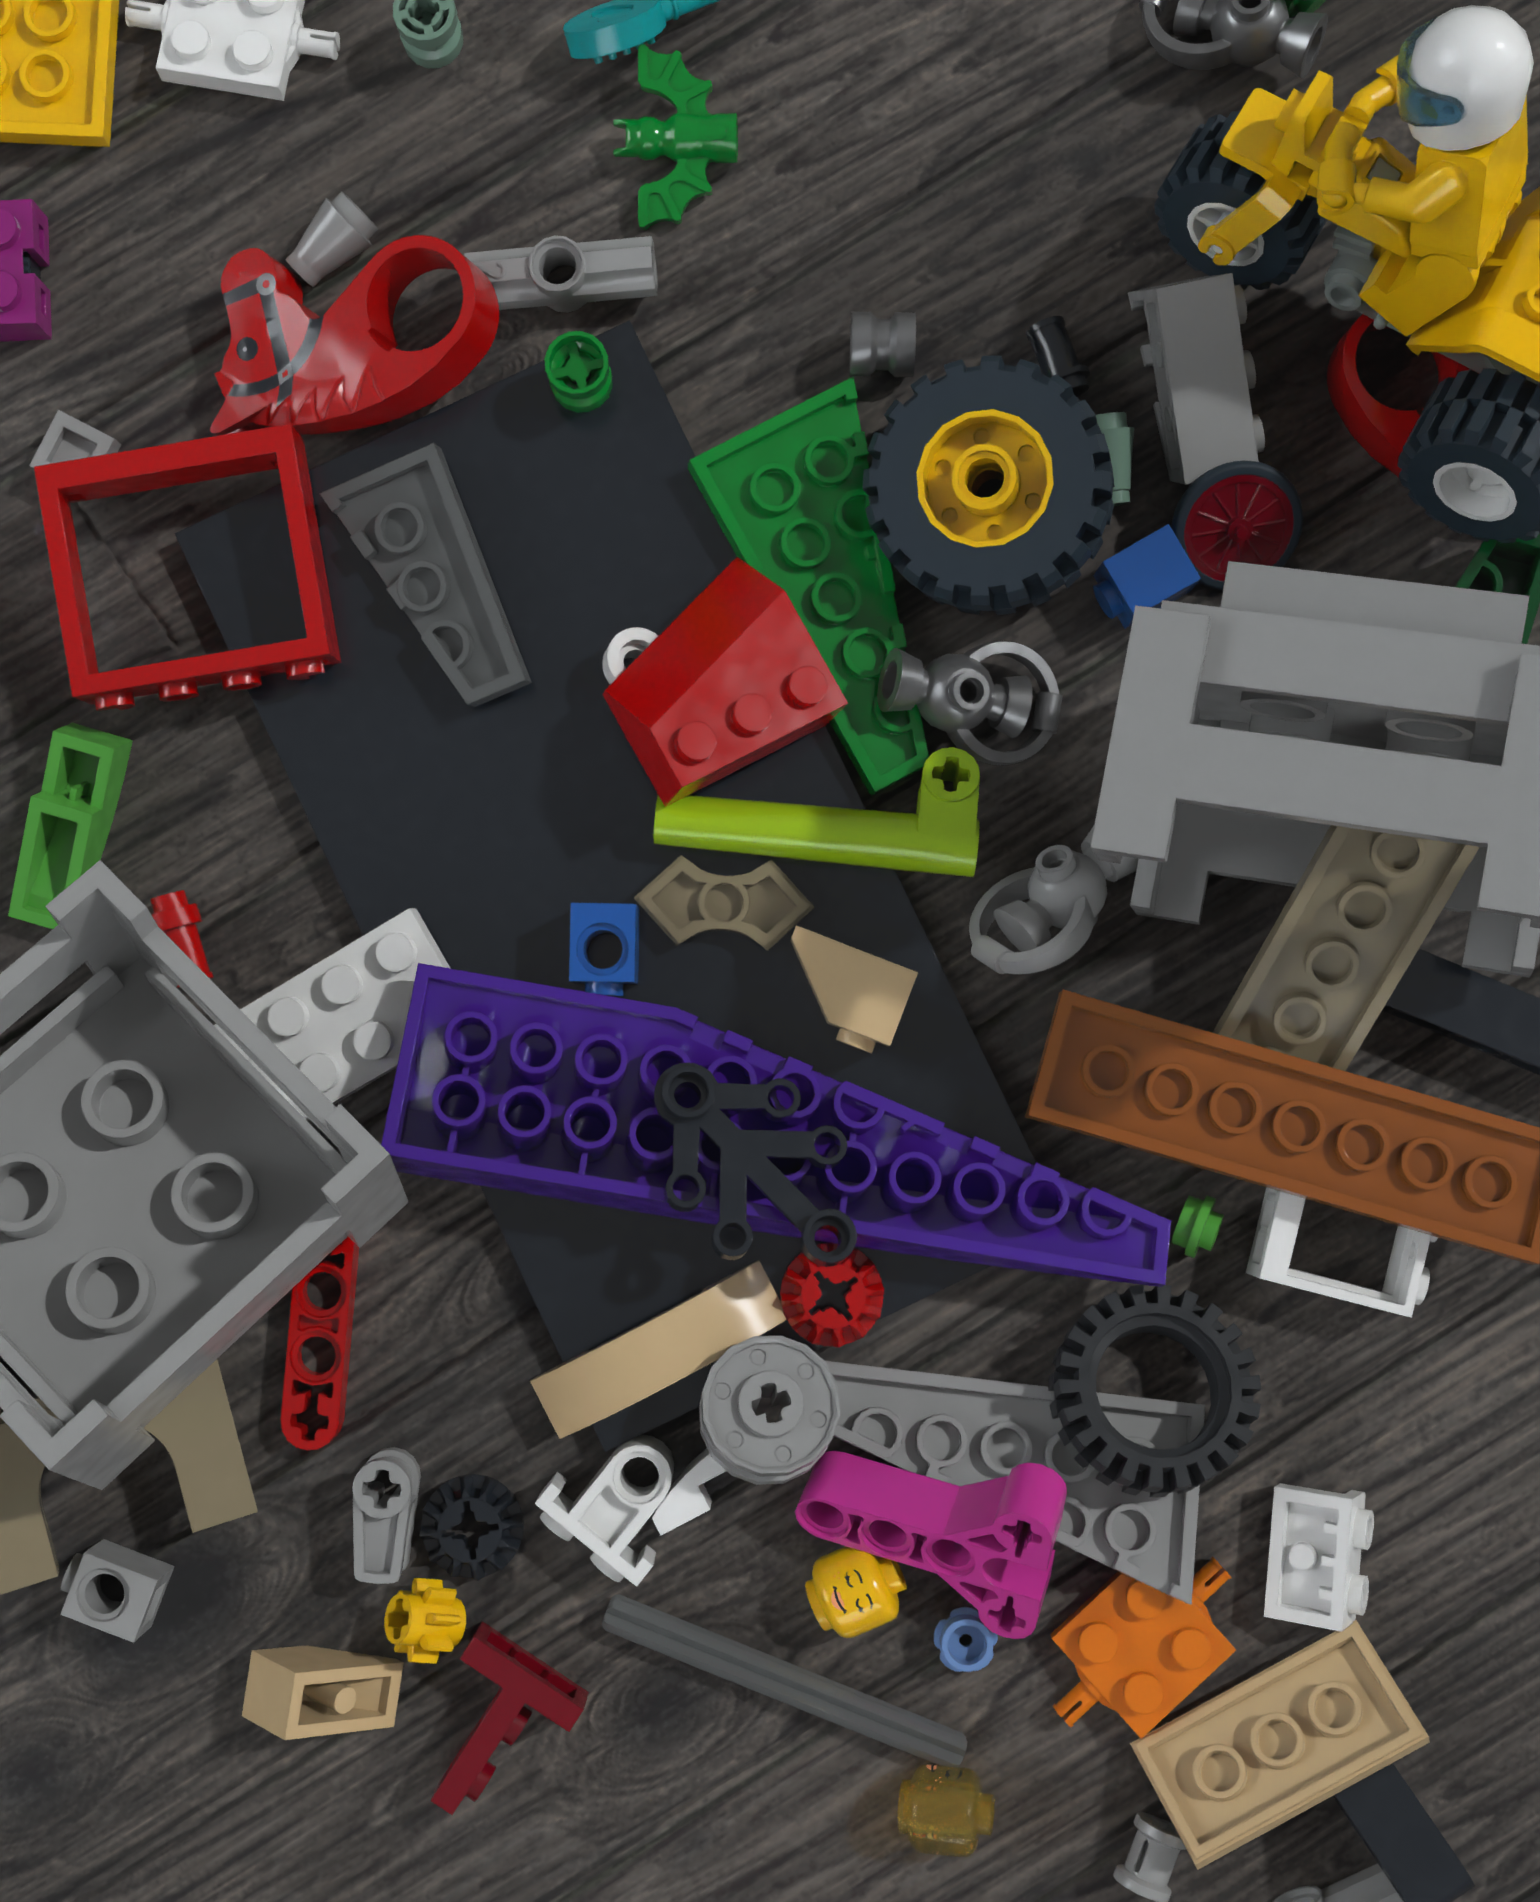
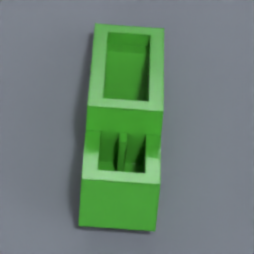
M70 723L53 730L42 790L30 798L8 913L9 917L49 929H54L58 925L45 906L101 860L120 797L133 740L76 723Z

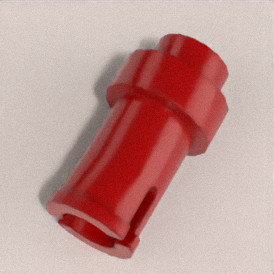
M185 890L151 898L150 901L154 912L152 917L158 927L210 979L214 978L212 972H210L196 925L202 922L197 903H188Z

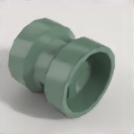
M394 0L393 18L408 57L417 65L425 68H441L452 63L460 54L463 46V30L457 16L454 0Z

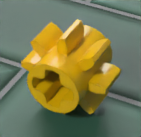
M414 1578L412 1591L399 1590L392 1597L386 1608L384 1628L388 1640L395 1644V1652L407 1653L408 1662L437 1664L439 1651H453L454 1647L461 1641L466 1627L465 1607L460 1599L455 1598L457 1594L456 1589L443 1588L442 1580Z

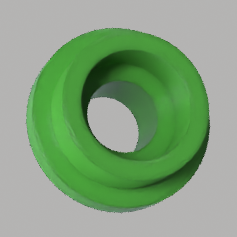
M1191 1195L1188 1196L1171 1242L1186 1248L1184 1255L1195 1258L1199 1247L1208 1251L1212 1250L1224 1215L1213 1211L1216 1198L1206 1195L1205 1199L1201 1200Z

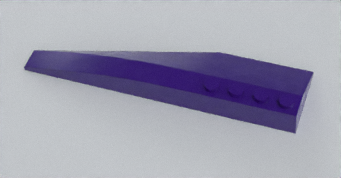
M418 963L381 1143L390 1154L397 1172L716 1225L719 1222L720 1149L701 1130L697 1172L702 1175L706 1183V1193L702 1203L692 1211L680 1212L673 1209L667 1203L664 1194L667 1180L672 1174L673 1126L664 1121L658 1114L654 1104V1090L659 1077L665 1070L679 1063H694L709 1070L718 1083L767 1084L774 1079L783 1078L797 1086L801 1095L800 1105L794 1116L787 1121H771L762 1114L761 1110L722 1111L740 1130L813 1132L818 1127L828 1125L838 1128L845 1135L847 1140L846 1154L837 1166L830 1169L817 1168L808 1159H768L819 1211L836 1209L845 1213L853 1221L857 1232L855 1247L1157 1287L1165 1285L1171 1220L1097 1188L1088 1189L1060 1177V1172L1039 1163L1032 1165L1000 1151V1147L976 1136L972 1139L944 1127L945 1123L851 1082L844 1081L842 1083L812 1070L813 1066L790 1056L786 1059L752 1044L753 1040L730 1030H727V1033L698 1021L697 1016L679 1008ZM680 1088L674 1094L676 1102L684 1108L694 1107L699 1102L697 1093L691 1088ZM775 1090L768 1094L769 1104L774 1109L782 1111L791 1107V1098L786 1092ZM820 1137L815 1140V1150L819 1155L825 1158L837 1155V1145L831 1138ZM747 1178L746 1222L751 1226L752 1231L800 1238L801 1232ZM688 1179L678 1180L673 1185V1192L680 1200L689 1201L698 1194L696 1185ZM821 1229L815 1233V1241L838 1244L836 1235L830 1230Z

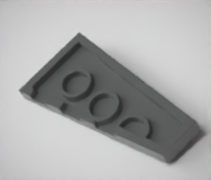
M432 443L319 493L331 511L337 514L351 534L350 538L361 554L370 561L387 585V591L401 610L405 611L422 635V641L467 705L476 707L532 683L448 464L439 446Z

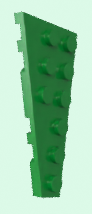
M853 376L690 459L687 468L736 556L785 590L845 696L848 704L830 721V724L872 797L923 769L929 754L921 714L917 704L911 710L887 712L881 711L878 705V683L884 661L889 652L894 648L905 652L907 643L903 623L900 624L894 597L896 588L891 563L878 545L880 542L876 533L870 528L865 510L869 506V497L863 490V473L865 469H869L867 461L869 452L867 451L865 432L861 430L856 405L858 396Z

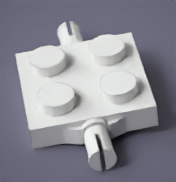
M127 0L128 7H125V21L128 27L135 26L161 31L162 41L156 70L161 80L165 82L284 101L289 73L299 60L301 54L337 60V51L340 50V35L338 32L304 28L302 12L305 0H166L164 5Z

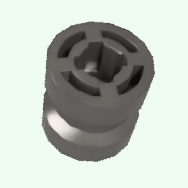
M852 312L850 376H870L875 370H888L894 377H913L916 351V314L896 312L890 319H877L871 312Z

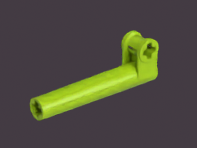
M949 747L933 752L925 761L921 784L917 795L916 814L691 795L665 807L658 795L654 819V844L974 877L979 844V819H977L980 784L979 766L974 757L962 749ZM943 781L953 782L954 791L944 790Z

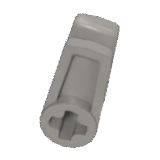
M396 1447L381 1449L371 1456L354 1478L352 1486L354 1576L360 1582L373 1584L398 1582L402 1571L409 1564L421 1474L420 1467L414 1456L404 1449ZM382 1470L389 1471L390 1482L400 1484L392 1495L385 1493L384 1483L374 1481Z

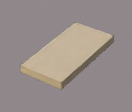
M1355 1620L1342 1632L1335 1631L1146 1734L1142 1739L1135 1740L1130 1745L1197 1870L1430 1743L1422 1724L1357 1620Z

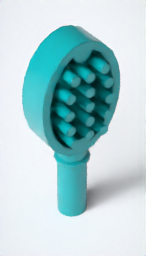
M612 0L576 15L564 24L563 31L570 56L575 59L593 58L595 64L603 62L602 56L608 55L609 60H614L617 58V52L623 51V55L631 54L630 48L634 46L638 50L639 45L647 41V44L655 43V36L663 31L667 21L671 19L678 20L679 16L721 0Z

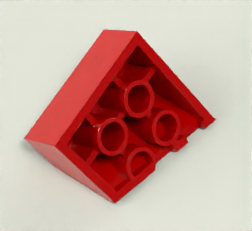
M736 557L602 694L665 807L826 726L848 704L785 590L739 557Z

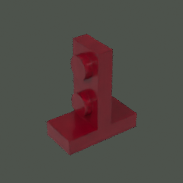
M483 1621L468 1642L460 1660L499 1685L500 1688L445 1771L430 1800L451 1815L454 1814L465 1796L475 1802L483 1792L496 1770V1766L488 1761L500 1741L511 1747L532 1714V1711L524 1706L525 1703L570 1732L583 1712L589 1694L588 1691Z

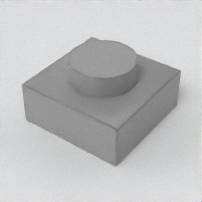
M58 410L29 466L34 469V466L117 453L122 444L111 436Z

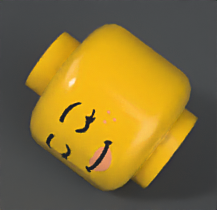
M847 1546L818 1558L813 1565V1579L805 1583L809 1603L820 1626L824 1631L833 1628L838 1635L844 1638H854L893 1621L899 1613L897 1593L907 1589L905 1578L898 1562Z

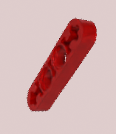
M349 1237L344 1239L331 1252V1255L343 1253L345 1256L344 1265L331 1260L321 1261L292 1288L281 1428L288 1442L296 1448L306 1451L317 1450L330 1443L341 1431L345 1418L359 1247ZM326 1272L332 1274L341 1285L340 1299L332 1308L324 1309L317 1307L308 1297V1282L316 1273ZM319 1336L326 1338L332 1343L336 1358L330 1370L318 1373L311 1371L305 1366L301 1351L303 1344L310 1337ZM299 1381L312 1386L333 1383V1393L323 1390L318 1394V1414L328 1416L329 1424L320 1427L316 1431L315 1436L308 1434V1425L306 1423L297 1421V1414L309 1408L312 1389L299 1391Z

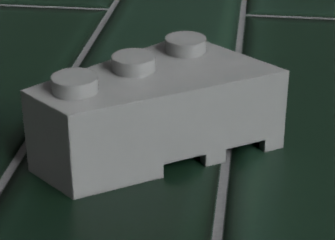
M1233 273L1198 277L1128 292L1131 310L1144 309L1150 344L1142 345L1140 350L1144 367L1154 366L1159 402H1155L1153 408L1170 481L1186 485L1193 483L1207 471L1225 463L1242 460L1259 462L1258 453L1263 452L1265 448L1264 429L1260 417L1257 414L1252 415L1249 389H1253L1256 384V370L1250 351H1243L1240 325L1246 323L1247 305L1242 287L1234 285Z

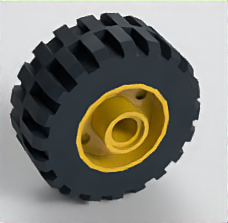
M982 356L981 365L967 368L963 359L945 364L946 375L930 382L925 374L910 385L915 394L909 400L902 404L895 399L884 414L889 422L883 434L877 432L873 434L867 450L873 457L871 468L865 469L863 473V490L869 497V506L865 510L870 528L876 533L880 542L878 544L893 566L911 585H914L928 598L941 605L946 603L957 607L960 612L979 615L980 611H995L997 615L1016 613V607L1029 603L1036 607L1051 600L1052 598L1049 594L1063 584L1067 588L1082 575L1080 572L1081 567L1089 558L1094 560L1103 544L1102 534L1105 526L1110 525L1114 507L1112 500L1113 487H1115L1113 467L1104 433L1102 434L1096 415L1086 400L1080 401L1074 395L1072 385L1057 374L1051 378L1043 375L1038 364L1020 359L1017 366L1005 365L1002 356ZM991 479L1003 480L1002 487L996 494L983 498L976 496L978 489L986 481Z

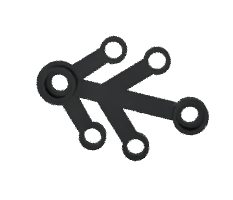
M679 1063L671 1066L661 1074L654 1090V1104L658 1114L664 1121L673 1126L672 1174L669 1176L664 1190L667 1203L677 1211L689 1212L696 1209L703 1201L706 1193V1183L702 1175L697 1172L701 1130L720 1149L719 1222L716 1224L711 1235V1245L718 1256L726 1260H736L743 1257L752 1245L753 1231L748 1222H746L748 1178L801 1232V1249L811 1262L823 1267H831L843 1262L851 1254L857 1241V1232L853 1221L845 1213L836 1209L819 1211L768 1158L808 1159L817 1168L830 1169L837 1166L846 1154L847 1140L845 1135L838 1128L828 1125L818 1127L813 1132L740 1130L722 1111L761 1110L767 1119L774 1122H784L794 1116L800 1105L801 1095L797 1086L783 1078L774 1079L767 1084L718 1083L712 1073L705 1067L694 1063ZM680 1088H691L697 1093L699 1102L694 1107L684 1108L676 1102L675 1092ZM775 1090L786 1092L791 1098V1107L782 1111L774 1109L769 1104L768 1094ZM820 1137L831 1138L837 1145V1155L831 1158L819 1155L815 1150V1140ZM681 1179L692 1181L697 1187V1196L689 1201L680 1200L673 1192L674 1183ZM727 1227L739 1229L744 1236L743 1246L734 1250L726 1248L720 1241V1232ZM821 1229L832 1231L838 1239L837 1249L831 1252L819 1249L815 1243V1233Z

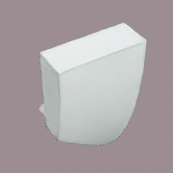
M707 1448L685 1468L652 1516V1520L660 1535L710 1510L712 1500L703 1483L726 1472V1470L711 1457Z

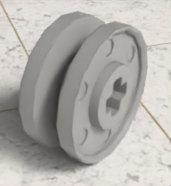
M781 1335L754 1336L730 1347L711 1367L699 1403L700 1434L711 1457L730 1475L756 1485L784 1484L807 1473L826 1452L840 1417L839 1388L827 1363L806 1344ZM761 1398H771L772 1407L782 1405L783 1408L777 1422L768 1423L765 1413L758 1416L755 1415L754 1412H756Z

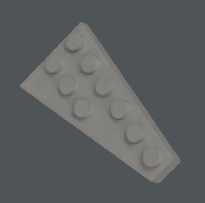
M825 1361L839 1388L840 1417L833 1435L834 1437L903 1470L957 1486L1009 1476L1012 1468L1023 1463H1036L1049 1467L1062 1477L1067 1488L1062 1520L1055 1542L1186 1604L1192 1605L1200 1485L1191 1491L1179 1495L1176 1491L1169 1493L1165 1497H1150V1492L1141 1491L1135 1496L1122 1492L1123 1485L1115 1481L1107 1486L1095 1479L1099 1471L1090 1464L1083 1469L1074 1460V1457L1079 1452L1073 1444L1069 1443L1064 1446L1058 1432L1063 1426L1060 1418L1052 1419L1049 1405L1055 1400L1054 1391H1048L1047 1386ZM1096 1392L1101 1409L1110 1424L1126 1439L1143 1447L1158 1450L1178 1448L1193 1441L1204 1427L1205 1405Z

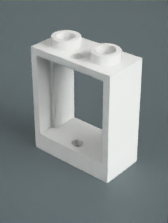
M1266 1187L1246 1269L1247 1274L1259 1279L1412 1318L1415 1304L1420 1305L1428 1291L1430 1272L1427 1267H1424L1429 1243L1435 1242L1438 1237L1398 1226L1382 1291L1289 1268L1305 1198Z

